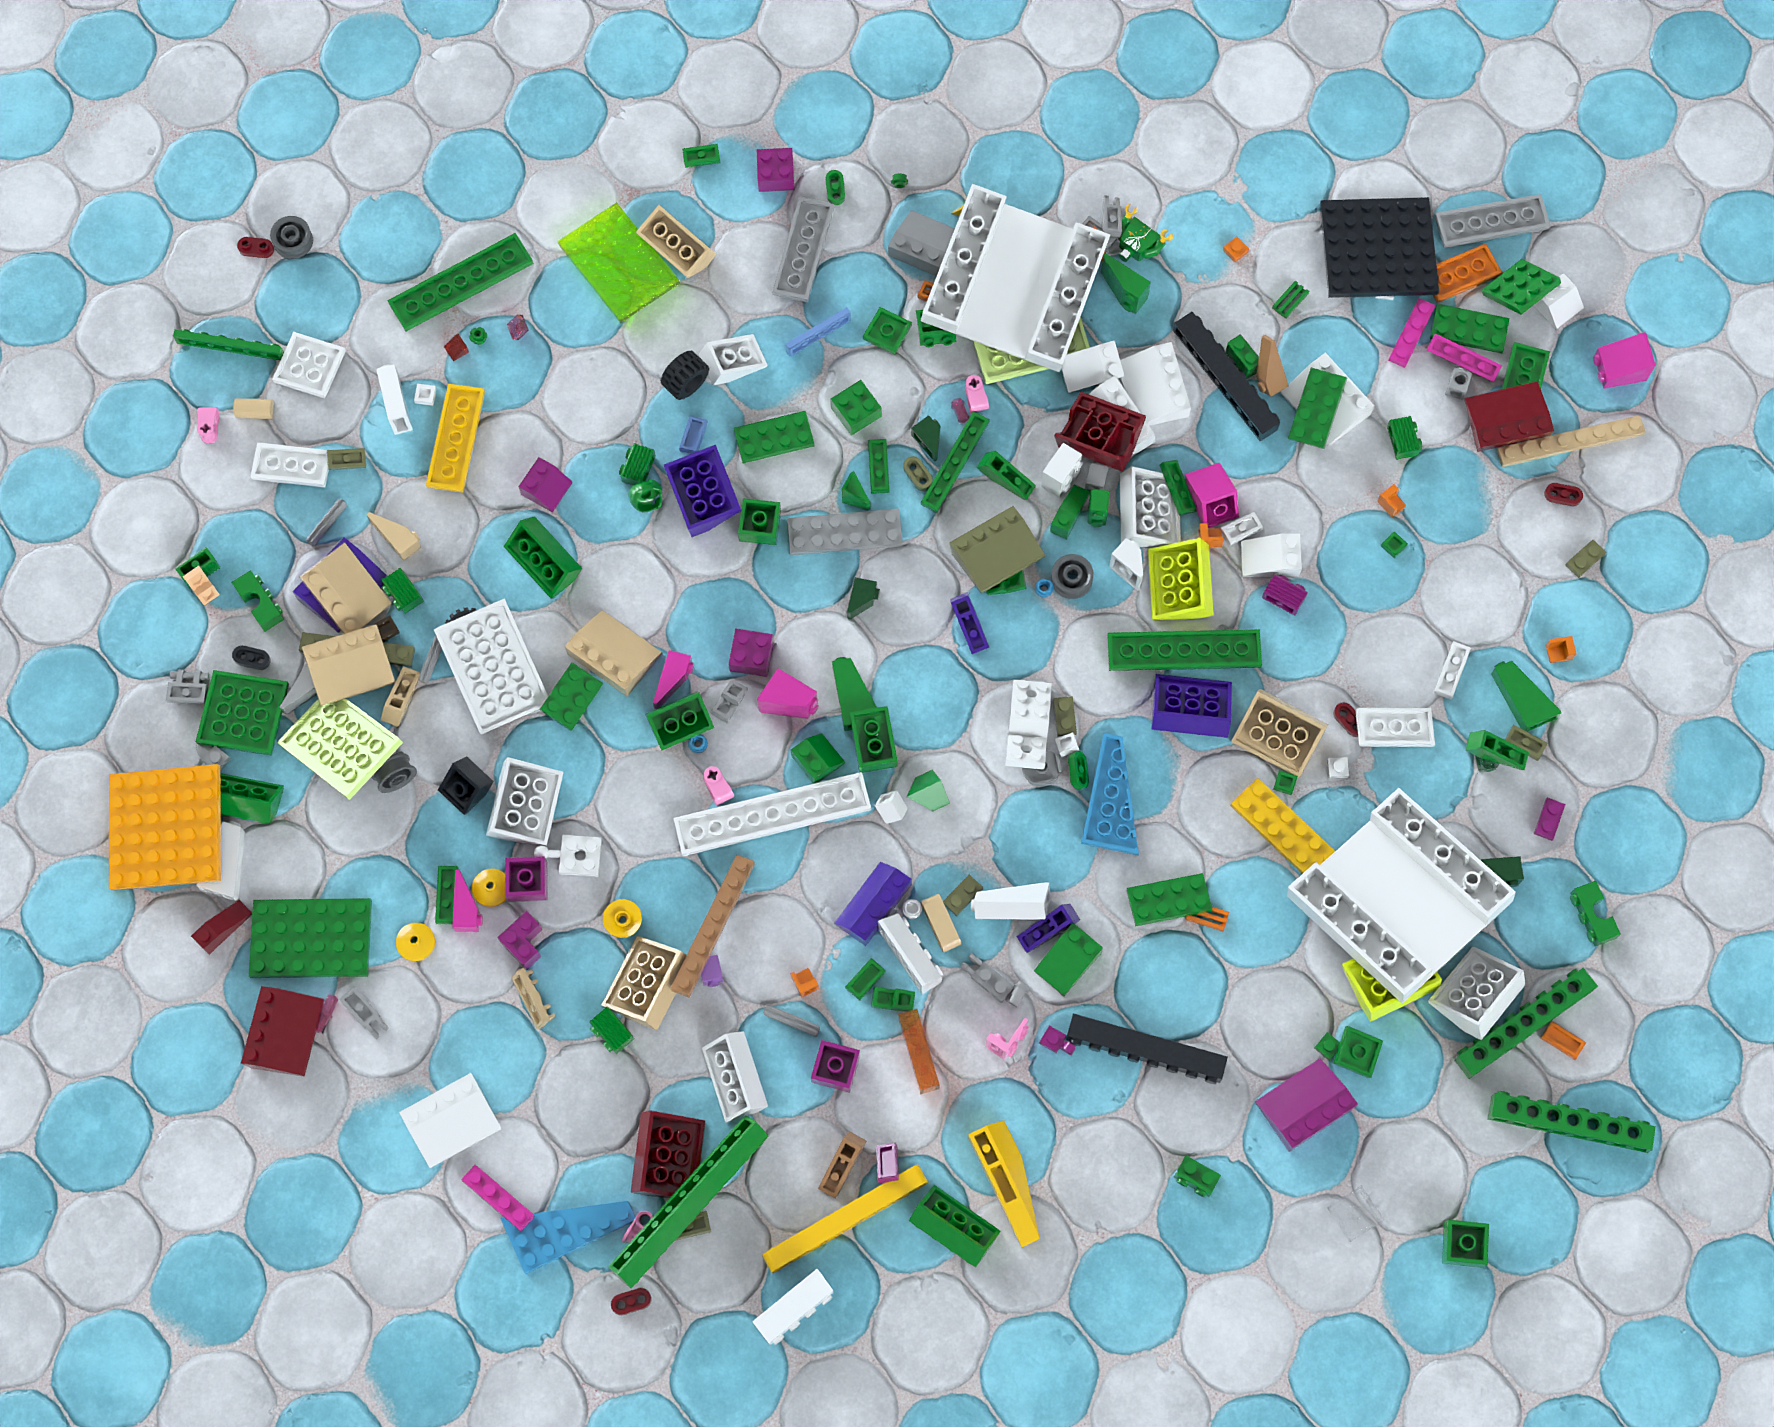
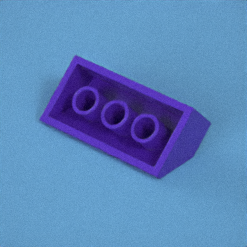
M879 862L834 924L866 946L878 931V921L890 915L912 885V879L899 869Z

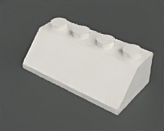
M895 914L878 921L880 934L920 993L923 995L942 982V971L938 965L934 966L930 961L932 957L927 949L923 950L919 945L921 941L917 934L910 932L908 929L910 925L906 918H901L899 914Z
M744 1031L726 1033L702 1047L726 1123L743 1118L745 1115L755 1114L768 1107Z
M816 1269L757 1317L753 1324L769 1345L772 1343L776 1345L784 1338L783 1334L786 1331L790 1330L792 1332L801 1324L799 1321L803 1317L809 1318L817 1311L815 1308L820 1303L825 1305L833 1298L831 1296L834 1293L833 1289L819 1270Z

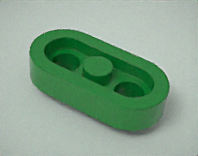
M831 170L825 177L827 199L831 204L840 205L845 201L843 174L838 170Z
M1076 751L1069 755L1068 764L1070 783L1075 789L1080 790L1088 786L1089 776L1086 756L1083 752Z

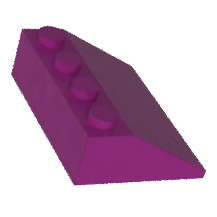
M1321 1058L1255 1101L1289 1152L1355 1109L1358 1105L1346 1086Z

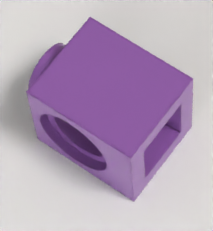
M718 955L709 957L701 973L704 986L715 987L719 985V982H723Z

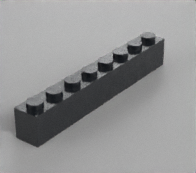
M1190 312L1174 322L1173 332L1257 439L1262 441L1276 432L1280 425L1279 417L1276 413L1271 412L1266 400L1260 398L1257 389L1247 381L1246 375L1237 369L1234 360L1226 355L1223 346L1215 341L1212 332L1204 327L1201 318Z
M1074 1013L1066 1040L1075 1046L1086 1045L1089 1046L1088 1049L1096 1052L1104 1050L1110 1056H1125L1127 1060L1136 1063L1143 1061L1147 1063V1066L1153 1068L1161 1066L1171 1073H1178L1179 1071L1186 1073L1185 1076L1192 1079H1197V1077L1204 1078L1205 1082L1210 1084L1222 1081L1228 1056Z

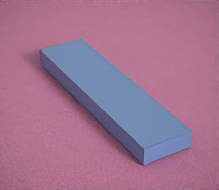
M846 307L786 343V353L789 357L793 356L851 321L850 310Z

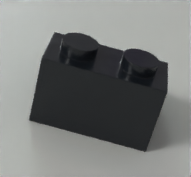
M466 756L452 763L438 791L463 815H466L486 796L494 781Z

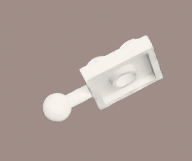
M562 835L561 850H548L546 846L539 845L534 849V857L545 856L546 859L548 857L560 858L559 874L598 877L602 838ZM579 851H583L586 854L585 859L581 861L575 858V854Z

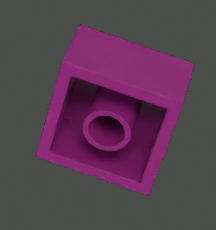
M792 148L756 149L759 192L795 190Z
M735 628L729 659V670L731 672L767 677L774 644L773 634Z
M545 856L505 858V896L508 902L548 900V862Z
M821 1040L811 1076V1083L850 1093L860 1058V1050Z

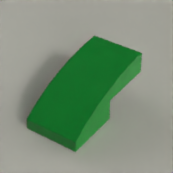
M1021 570L986 591L987 595L1005 594L1027 589L1024 571Z
M875 986L873 988L871 1007L912 1012L915 992Z

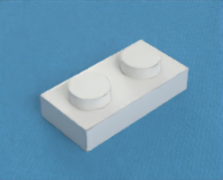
M1255 512L1221 527V532L1229 546L1263 530V526Z

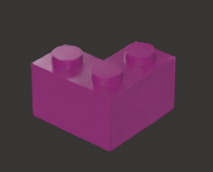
M525 911L497 938L526 970L541 958V955L530 941L542 931V928Z

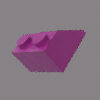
M538 457L518 487L522 496L553 513L573 482L556 466Z

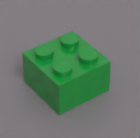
M862 380L830 398L831 409L851 436L882 417V407Z
M743 498L738 529L739 541L777 545L781 516L780 502Z
M1449 1219L1445 1221L1442 1264L1479 1268L1487 1266L1489 1224Z

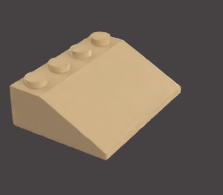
M343 543L299 576L343 634L361 629L391 604V601L346 543Z
M603 610L576 632L565 646L566 652L570 657L627 697L662 654L660 650Z
M376 624L302 647L321 706L395 683Z
M1259 689L1231 742L1300 778L1329 724Z
M637 936L601 1006L605 1008L608 1006L611 1011L643 1026L658 1030L676 994L671 991V986L687 955L680 950Z

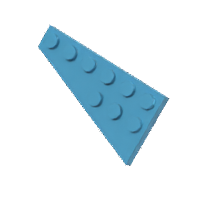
M1103 733L1081 844L1139 856L1123 737Z
M628 1201L533 1213L535 1217L521 1232L508 1220L500 1218L523 1271L527 1274L632 1223L635 1215Z

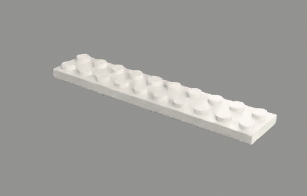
M862 772L676 817L674 822L682 856H687L870 811L871 805Z

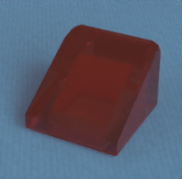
M456 334L444 346L453 361L469 353L466 344L459 334Z

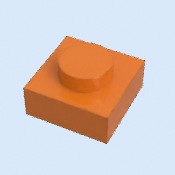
M1235 237L1223 247V251L1236 262L1249 252V248L1238 237Z

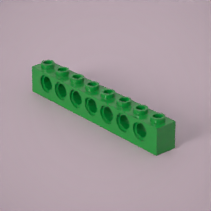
M1584 967L1579 971L1576 968L1566 975L1568 978L1565 981L1558 980L1551 985L1552 990L1548 993L1545 990L1535 997L1537 1000L1534 1003L1527 1002L1521 1006V1012L1517 1015L1514 1012L1504 1019L1505 1023L1499 1026V1024H1496L1489 1030L1490 1034L1483 1037L1482 1040L1476 1038L1472 1041L1474 1045L1469 1049L1465 1046L1457 1052L1459 1056L1455 1059V1062L1467 1078L1470 1079L1593 992L1598 985ZM1568 984L1576 988L1575 993L1569 991ZM1552 995L1560 998V1004L1553 1001ZM1537 1006L1545 1010V1015L1537 1012ZM1522 1017L1529 1020V1026L1522 1024ZM1505 1029H1511L1514 1033V1036H1507L1505 1033ZM1495 1040L1498 1043V1048L1491 1047L1489 1041ZM1474 1051H1479L1482 1054V1059L1475 1058Z
M1498 1091L1491 1096L1488 1120L1649 1153L1653 1150L1656 1126L1650 1125L1647 1121L1638 1120L1633 1122L1630 1121V1118L1618 1116L1617 1118L1609 1117L1610 1114L1605 1112L1594 1114L1590 1113V1110L1586 1108H1577L1575 1110L1569 1108L1570 1106L1566 1104H1557L1556 1106L1549 1104L1550 1102L1547 1100L1538 1099L1533 1101L1529 1100L1530 1097L1523 1095L1513 1097L1505 1091ZM1507 1105H1514L1516 1108V1113H1511L1508 1110ZM1527 1109H1534L1536 1117L1529 1116ZM1547 1113H1553L1556 1117V1121H1550L1547 1117ZM1568 1116H1571L1575 1119V1126H1572L1568 1123ZM1588 1121H1593L1595 1123V1130H1592L1588 1127ZM1608 1125L1615 1127V1134H1611L1608 1131ZM1628 1129H1632L1635 1132V1138H1631L1628 1135Z

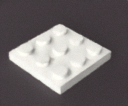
M293 332L272 380L274 383L325 399L346 350L343 347Z

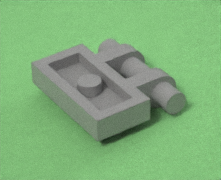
M185 670L170 671V679H176V682H168L167 703L205 704L208 686L207 684H201V681L209 680L210 674L202 673L199 670H195V672H185ZM185 679L193 680V683H184Z

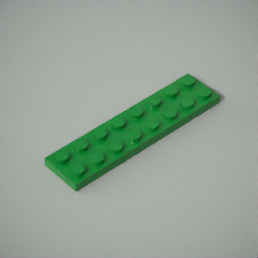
M513 233L387 301L406 332L534 263L517 234Z
M1260 629L1107 633L1109 671L1262 667Z

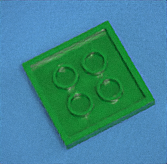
M1520 259L1483 288L1482 293L1483 296L1522 315L1560 285L1561 280L1560 277Z

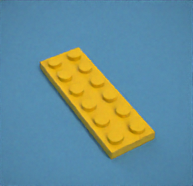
M448 384L428 472L427 488L464 493L485 395L484 388Z
M1259 778L1248 786L1230 805L1301 874L1308 870L1315 862L1321 865L1335 852L1330 845Z

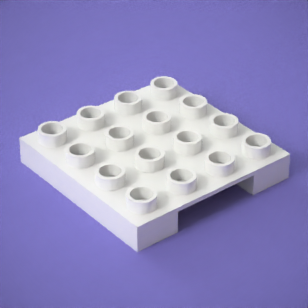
M972 184L922 313L921 321L1060 372L1110 234L1077 222L1074 229L1007 205L1005 204L1007 196Z
M1398 788L1371 812L1370 821L1321 865L1315 862L1288 887L1287 897L1401 1003H1404L1513 902L1516 892Z

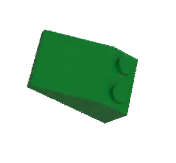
M1105 253L1102 260L1101 274L1120 305L1126 311L1136 314L1148 299L1151 282Z
M888 706L850 712L859 773L897 767L898 760Z
M1072 923L1039 963L1034 972L1062 996H1065L1102 954L1103 947L1076 924Z

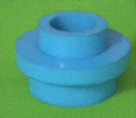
M1040 579L1036 582L1035 592L1040 597H1048L1053 593L1054 586L1050 580ZM1045 586L1047 587V590L1042 591L1041 587Z
M699 734L690 738L688 745L692 752L702 753L706 750L708 742L705 736ZM701 742L702 744L700 747H696L695 743Z

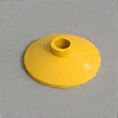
M486 869L474 878L472 894L478 903L487 907H495L506 901L504 872L498 869ZM489 883L494 884L493 888L488 889L487 885Z
M619 899L613 901L606 907L603 913L605 929L609 934L617 938L632 936L638 931L642 923V914L639 907L630 900ZM622 917L627 919L625 923H620L619 920Z
M410 923L404 926L396 938L397 951L403 958L409 961H421L427 958L435 947L433 931L422 923ZM412 938H418L416 943H411Z

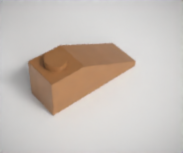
M1263 335L1256 373L1257 386L1260 392L1271 397L1289 385L1275 340L1267 335Z
M850 1131L845 1135L818 1187L819 1190L833 1198L837 1197L867 1142L865 1139Z

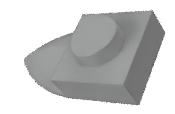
M195 743L198 755L207 765L218 764L221 770L231 759L217 746L213 747Z

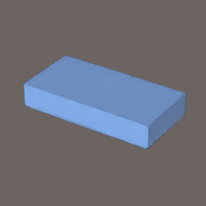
M689 416L679 447L680 451L690 454L699 451L708 423L706 419Z

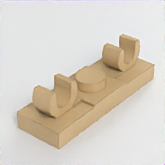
M522 968L514 974L512 980L538 1030L543 1028L548 1021H551L555 1014H547L546 1011L551 1006L549 1004L543 1006L541 995L535 988L538 980L532 981L529 978L534 973L533 970L526 972L525 968Z

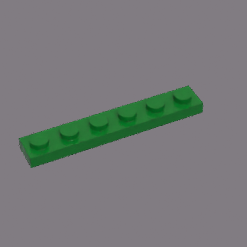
M174 329L173 333L176 343L181 345L281 361L284 354L282 347L274 343L268 345L255 340L250 342L241 338H227L223 335L213 336L205 332L194 333L187 329Z
M973 411L921 501L922 506L938 513L988 426L990 419Z

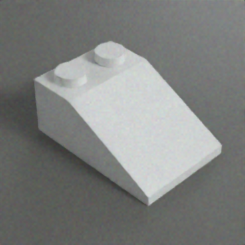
M753 334L707 342L699 353L700 358L710 368L708 376L713 385L731 382L768 366Z
M1115 341L1067 354L1061 367L1068 393L1104 383L1114 376L1116 378L1124 377Z
M1277 534L1241 541L1242 577H1273L1274 574L1285 577H1299L1302 570L1300 534Z

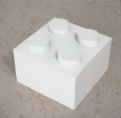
M1063 443L1044 469L1041 487L1059 498L1063 493L1066 494L1072 485L1071 481L1073 478L1077 479L1082 471L1080 469L1083 464L1081 462L1082 454Z

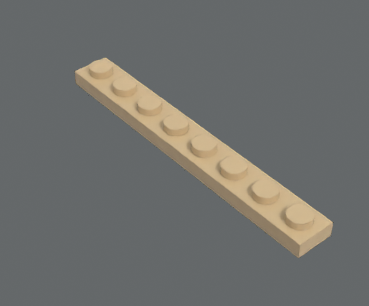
M1639 415L1499 447L1496 451L1501 466L1506 467L1641 436L1646 431Z

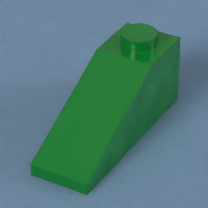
M996 450L986 453L976 467L990 480L1023 500H1027L1036 487L1031 480Z
M1075 484L1073 485L1051 523V533L1067 540L1091 491Z
M1486 730L1470 732L1466 751L1480 758L1519 770H1525L1529 752Z

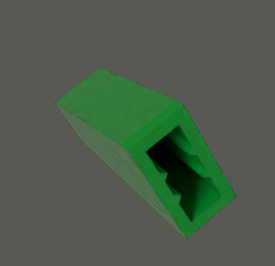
M839 657L832 661V668L844 731L852 730L850 712L877 708L852 659Z
M1502 661L1494 666L1495 668L1491 675L1521 729L1529 732L1558 719L1562 713L1560 709L1513 661L1507 663Z

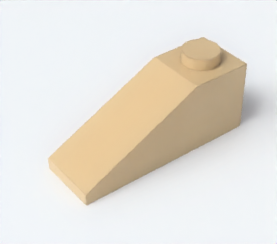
M368 512L366 514L371 524L403 561L421 548L419 543L421 539L415 531L410 532L407 527Z
M403 666L384 705L381 721L399 727L418 683L420 672Z

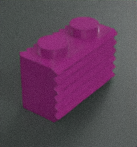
M1274 574L1262 598L1295 616L1308 592L1305 591L1306 589L1302 585L1290 583L1287 577Z

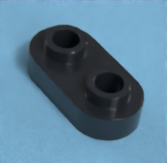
M241 645L232 652L233 660L240 666L264 670L271 662L268 653L261 649ZM242 655H246L244 659H240ZM260 659H264L263 663H258Z

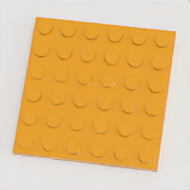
M213 764L109 774V890L221 881L220 765Z

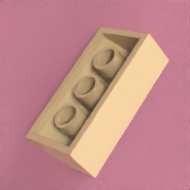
M660 205L655 208L636 231L642 239L687 278L705 269L717 255Z

